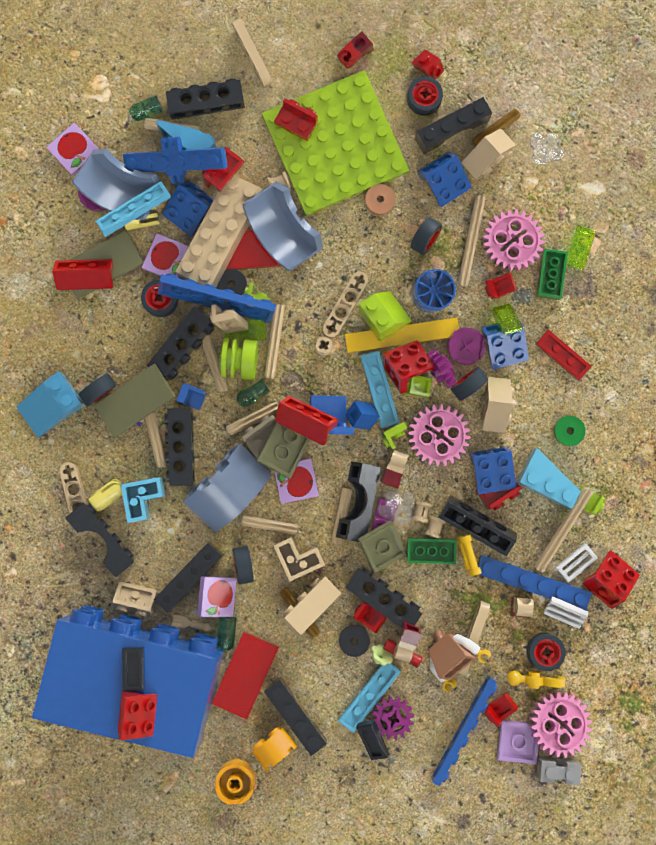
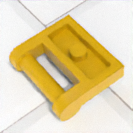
M471 535L456 537L466 574L469 576L481 574V569L477 565L472 549Z

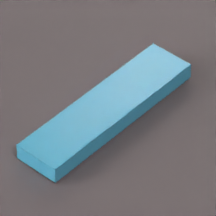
M160 181L96 220V223L106 237L171 198V196Z
M379 351L361 355L373 403L380 416L378 420L381 429L400 424Z
M393 663L386 664L385 666L380 665L338 721L354 733L356 725L366 718L401 673V670Z

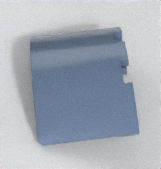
M107 148L92 151L72 180V183L92 202L111 212L161 180L155 173H144L135 169L133 172L124 168L125 164L115 158ZM151 210L134 220L146 219Z
M276 181L243 203L246 218L257 239L269 255L286 270H293L323 249L321 234L313 229L305 219L300 220L295 213L298 209L293 202L288 187Z
M240 443L227 452L215 467L217 471L210 478L206 476L199 484L193 487L183 500V503L215 532L222 529L239 515L258 495L271 477V473L262 464L256 462V458Z

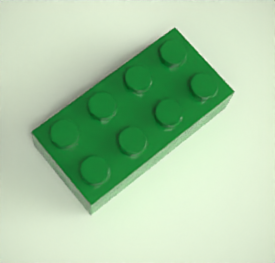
M546 248L542 251L536 297L553 300L562 299L568 252Z
M407 538V563L456 564L457 540Z

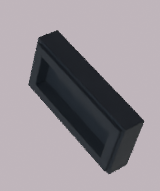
M123 647V691L144 690V647Z
M375 720L358 723L356 729L370 759L388 758L390 753Z

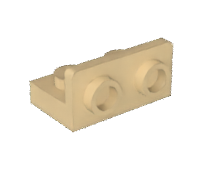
M216 304L211 305L210 319L212 323L225 333L229 334L249 329L248 322L235 311H223Z
M119 581L112 602L113 609L120 614L131 613L141 619L151 618L155 602L153 599L157 595V590Z

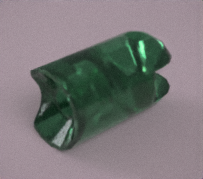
M157 95L135 103L129 108V114L134 121H142L145 118L164 112Z
M261 379L248 389L240 391L237 394V402L241 406L247 407L271 391Z
M219 617L217 647L220 650L228 651L234 647L237 617Z

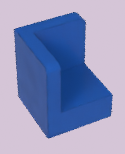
M183 383L176 401L200 410L207 393Z
M354 401L346 412V417L351 426L358 429L370 430L380 417L373 404Z

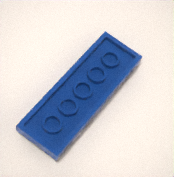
M161 274L158 290L160 295L211 308V305L216 304L223 311L233 310L240 316L270 323L275 312L276 304H273L270 300H258L248 294L239 295L229 289H216L215 286L210 284H197L192 279L182 280L173 274Z

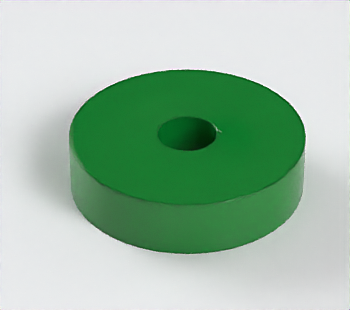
M565 416L556 422L553 432L555 439L561 445L574 446L584 439L586 429L584 423L578 417ZM568 427L572 429L571 435L567 433Z

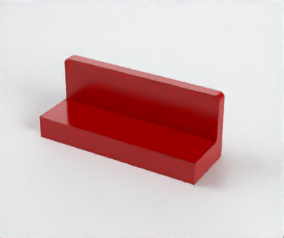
M113 259L56 260L52 273L56 290L112 289L114 286L112 279Z
M289 395L279 402L275 422L324 446L327 442L329 431L337 426L338 419Z

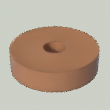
M374 185L366 193V207L374 215H386L394 208L395 194L387 185ZM381 197L384 201L379 203L377 198Z

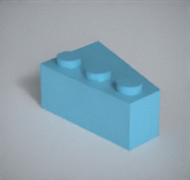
M538 448L532 449L516 481L517 484L566 509L573 508L581 492Z

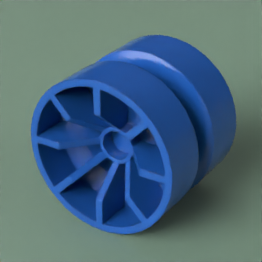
M431 269L424 272L414 281L411 288L413 303L418 309L427 313L438 312L447 307L453 301L456 293L453 278L447 272L440 269Z

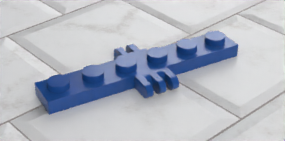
M180 137L161 138L162 151L122 154L127 170L131 172L134 169L140 172L166 171L167 176H170L172 184L184 183L186 170L225 169L228 167L225 147L183 150Z

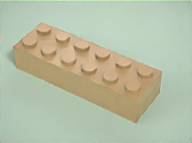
M234 175L224 189L217 193L175 271L180 279H192L197 284H210L215 286V288L217 287L237 246L250 225L243 209V203L263 191L262 188Z

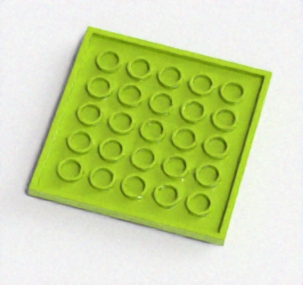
M365 70L294 99L301 107L305 109L310 108L318 115V123L308 141L274 124V120L283 104L262 113V117L306 216L363 193L374 185L384 184L409 173V168Z

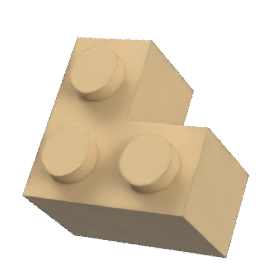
M499 129L485 136L461 163L475 179L482 176L485 178L493 171L491 167L494 164L498 165L502 160L505 161L513 153L511 150L516 145L502 129Z
M488 377L484 391L485 405L482 414V430L505 433L506 427L511 424L510 411H514L515 400L513 399L514 387H511V379Z
M292 537L273 545L289 582L325 566L318 547L299 554Z

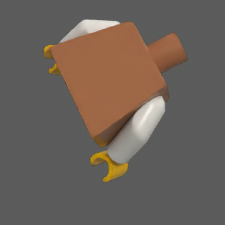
M437 630L432 635L436 643L429 648L430 670L440 682L444 683L443 689L446 692L451 690L448 684L455 689L457 682L453 677L474 661L476 654L481 663L487 662L482 657V654L491 657L489 650L484 649L481 651L476 643L462 635L449 633L445 635L443 630Z

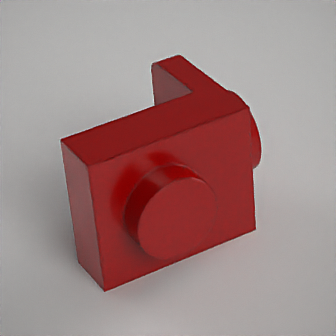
M424 50L412 61L414 68L435 80L444 72L440 58L427 50Z
M510 272L495 279L485 281L487 285L485 286L486 293L492 299H498L517 291Z
M363 602L356 608L355 615L353 616L355 620L361 622L376 634L387 619L386 616L366 602Z
M505 692L488 703L485 714L487 719L498 727L502 720L518 710V706Z

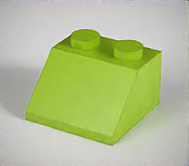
M391 291L375 293L359 303V313L379 341L412 321Z

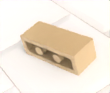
M317 577L310 584L312 588L307 593L305 591L297 597L298 602L294 606L290 605L283 612L285 616L281 620L297 636L302 635L341 594L326 577L321 579Z

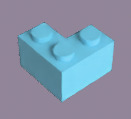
M158 477L121 484L127 523L150 519L147 500L166 497L163 478Z

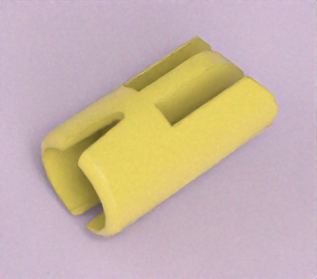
M148 214L146 219L158 217V214ZM133 220L125 225V229L129 231L159 225L160 223L159 221H151L141 224V220Z
M113 479L88 497L89 503L97 512H101L122 496L121 482L118 479Z

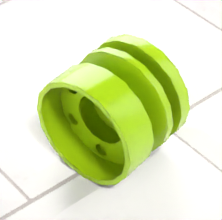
M224 338L219 357L222 378H227L230 370L231 379H234L238 370L241 372L242 380H255L258 340L245 339L242 348H240L237 338H234L232 347L230 338Z

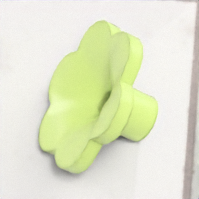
M384 645L373 646L371 648L372 658L376 664L385 666L393 662L392 653L384 650Z

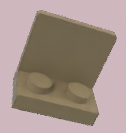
M266 415L258 421L260 423L255 428L249 427L243 432L244 436L241 437L256 458L275 424V417L273 415L270 417Z

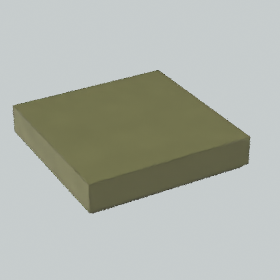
M391 520L358 538L373 573L407 555L395 525Z

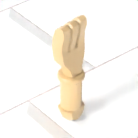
M178 614L172 615L171 626L180 628L188 626L191 629L194 628L204 632H209L212 629L209 623L198 622L194 619L190 621L188 617Z

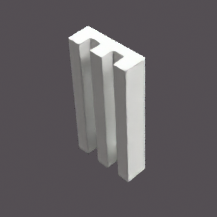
M584 543L555 568L569 583L597 560L598 557ZM583 550H586L584 554H582L578 559L571 563L567 568H565L564 570L562 569L567 563L574 559ZM588 555L591 556L589 560H587L569 576L566 574L571 569H573L577 564H579L582 560H584Z
M553 596L544 609V614L580 629L581 624L588 617V611Z

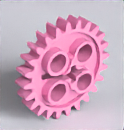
M518 209L515 210L514 214L508 210L506 216L503 212H500L499 218L494 216V223L489 221V228L484 230L488 235L482 238V240L487 241L483 244L484 248H488L485 255H492L489 261L495 259V266L501 263L502 270L509 266V272L514 267L519 271L521 265L524 269H527L528 263L533 265L535 263L534 259L538 260L540 257L538 253L543 251L539 246L545 244L544 241L540 240L545 236V234L539 233L542 226H535L538 220L532 222V215L526 218L525 211L519 215ZM516 224L519 227V231H513L510 225ZM523 230L527 231L525 234L520 236L516 242H513L507 249H505L504 251L500 250L505 245H507L511 239H514L516 236H518ZM496 236H502L505 242L499 243L496 240ZM523 238L529 239L531 241V245H525L523 243ZM514 250L517 257H510L508 251Z
M443 404L439 406V409L432 405V411L425 407V414L419 411L420 419L413 418L416 425L410 424V427L414 430L408 432V435L413 436L408 442L415 444L411 450H418L415 456L421 454L422 462L427 458L428 465L435 461L436 467L439 466L441 461L443 466L447 465V460L453 464V457L458 460L461 459L458 453H466L463 446L468 447L469 444L465 440L471 438L466 435V432L470 431V429L464 428L468 422L461 421L464 415L462 414L457 417V409L450 412L451 407L448 406L444 410ZM434 417H438L441 420L440 427L432 425ZM425 425H428L433 431H435V432H437V433L440 432V431H442V432H443V433H442V437H444V438H446L447 440L453 442L454 445H453V446L449 445V444H448L444 439H442V438H440L439 440H437V439H436L437 435H436L435 433H433V432L427 430V429L425 428ZM449 428L456 429V438L448 436ZM423 433L430 435L431 440L429 443H424L421 440ZM438 444L446 446L447 451L445 454H440L437 451Z
M554 692L553 696L551 693H548L547 699L545 697L540 698L542 704L535 703L538 709L531 710L535 714L534 717L529 718V720L534 722L529 728L535 730L531 736L537 737L534 743L541 744L540 750H546V754L552 755L553 753L555 757H559L561 754L565 758H567V753L574 756V750L581 752L579 745L586 746V743L583 741L584 738L590 739L586 734L592 731L591 728L587 727V724L592 723L591 720L586 718L590 713L584 712L587 706L580 705L581 699L574 700L575 695L570 694L568 696L567 692H562L560 695V692ZM560 705L562 711L558 715L556 712V708ZM548 712L551 714V716H552L554 719H552V718H550V717L548 716ZM573 718L576 720V725L574 728H572L571 721ZM549 721L550 728L546 731L545 723ZM561 734H564L565 740L561 744L559 738Z

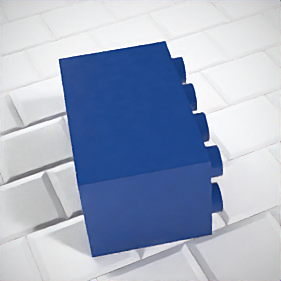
M81 605L80 609H72L70 615L58 619L32 718L120 740L117 731L123 691L122 648L144 647L145 689L126 691L139 694H157L154 732L151 737L122 741L194 758L203 740L225 651L223 648L216 647L218 638L202 633H195V637L190 640L179 638L180 629L166 624H157V627L151 628V631L140 628L142 619L120 614L118 619L112 618L111 621L102 619L104 610L88 605Z

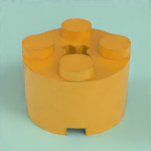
M276 727L268 734L270 738L267 741L262 739L252 747L254 749L252 753L266 772L270 769V766H275L292 751L291 746L293 749L298 747L284 727Z
M238 758L224 763L215 779V790L220 800L230 805L245 803L254 791L256 783L254 769L249 763ZM232 780H239V783H232Z

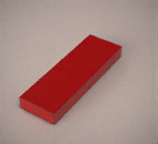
M549 329L535 343L537 347L577 381H580L592 367Z

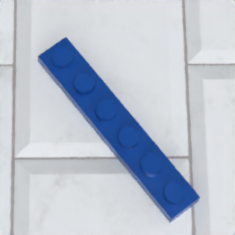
M483 555L480 556L478 567H480L482 573L479 575L549 599L553 596L585 611L587 610L591 592Z
M489 675L484 680L431 776L432 782L438 786L442 782L445 783L450 774L449 768L451 765L456 764L459 758V750L461 747L464 748L469 740L467 736L470 730L476 728L480 712L484 713L488 703L486 701L497 690V681Z

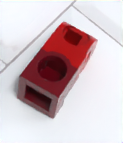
M362 31L345 45L337 54V58L348 69L363 56L374 50L373 43Z

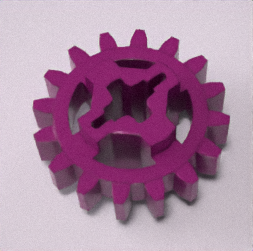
M435 349L428 352L427 355L435 365V369L430 370V373L437 383H443L447 389L455 385L456 379L453 377L455 372L451 362H449L444 354L439 355Z
M389 696V701L382 698L383 704L376 703L378 710L372 711V714L376 716L372 718V721L375 720L381 735L386 734L388 740L391 736H394V739L397 740V735H401L404 738V731L410 733L408 726L414 725V722L410 720V718L414 717V713H409L412 710L411 705L406 707L407 701L403 700L400 702L399 696L395 700ZM392 705L390 709L383 710L387 706ZM400 707L405 711L406 717L399 713ZM395 713L397 719H394L391 723L389 716L392 717ZM380 719L386 721V728L383 727V725L380 722ZM402 726L400 729L395 730L396 727Z

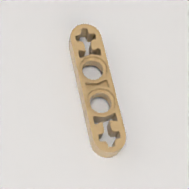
M239 18L231 22L263 87L271 84L270 74L242 20Z
M364 272L353 274L323 326V333L327 338L332 339L339 335L367 287L368 277ZM363 277L364 284L360 283L357 290H355V278ZM346 293H354L356 299L353 302L346 301ZM337 309H344L346 316L338 318L335 315ZM331 318L341 323V325L338 323L335 325L336 333L328 334L326 327H331L334 323Z
M72 462L64 463L60 467V476L70 514L75 503L79 502L82 504L84 502L87 505L78 466ZM67 466H69L70 468H74V471L71 472L72 478H76L77 481H70L67 483L66 480L70 479L69 474H65V470L68 469ZM72 484H76L79 488L76 495L69 493V487ZM74 530V532H75L77 535H87V534H89V533L91 532V531H85V532L82 531V532L77 533V532Z
M480 601L466 637L478 644L490 609V604ZM470 664L458 674L466 676Z

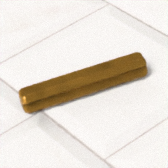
M513 109L472 139L474 146L476 147L485 136L499 129L504 130L518 120L521 116L518 109Z
M288 587L279 592L288 606H294L298 602ZM314 622L306 629L311 638L316 637L320 633Z

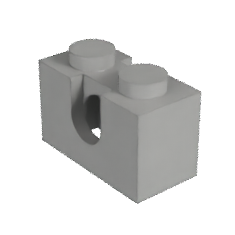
M537 756L536 777L540 782L554 783V780L557 779L564 781L566 784L580 785L581 764L574 759Z

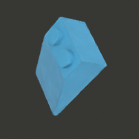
M161 120L156 122L161 136L164 138H181L183 150L217 148L214 138L208 133L204 134L200 130Z
M57 372L38 386L16 407L39 438L85 406V403L66 376L61 372Z

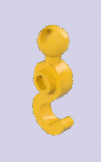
M514 670L510 671L507 675L510 685L517 686L520 683H525L528 685V688L539 689L542 685L562 688L565 687L566 683L565 677L554 675V678L540 675L539 671H529L528 674L521 675L518 671Z

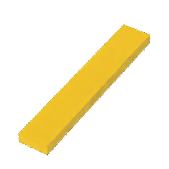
M458 318L409 324L381 341L378 340L372 330L345 334L347 353L402 346L416 340L419 343L449 339L450 335L459 329Z

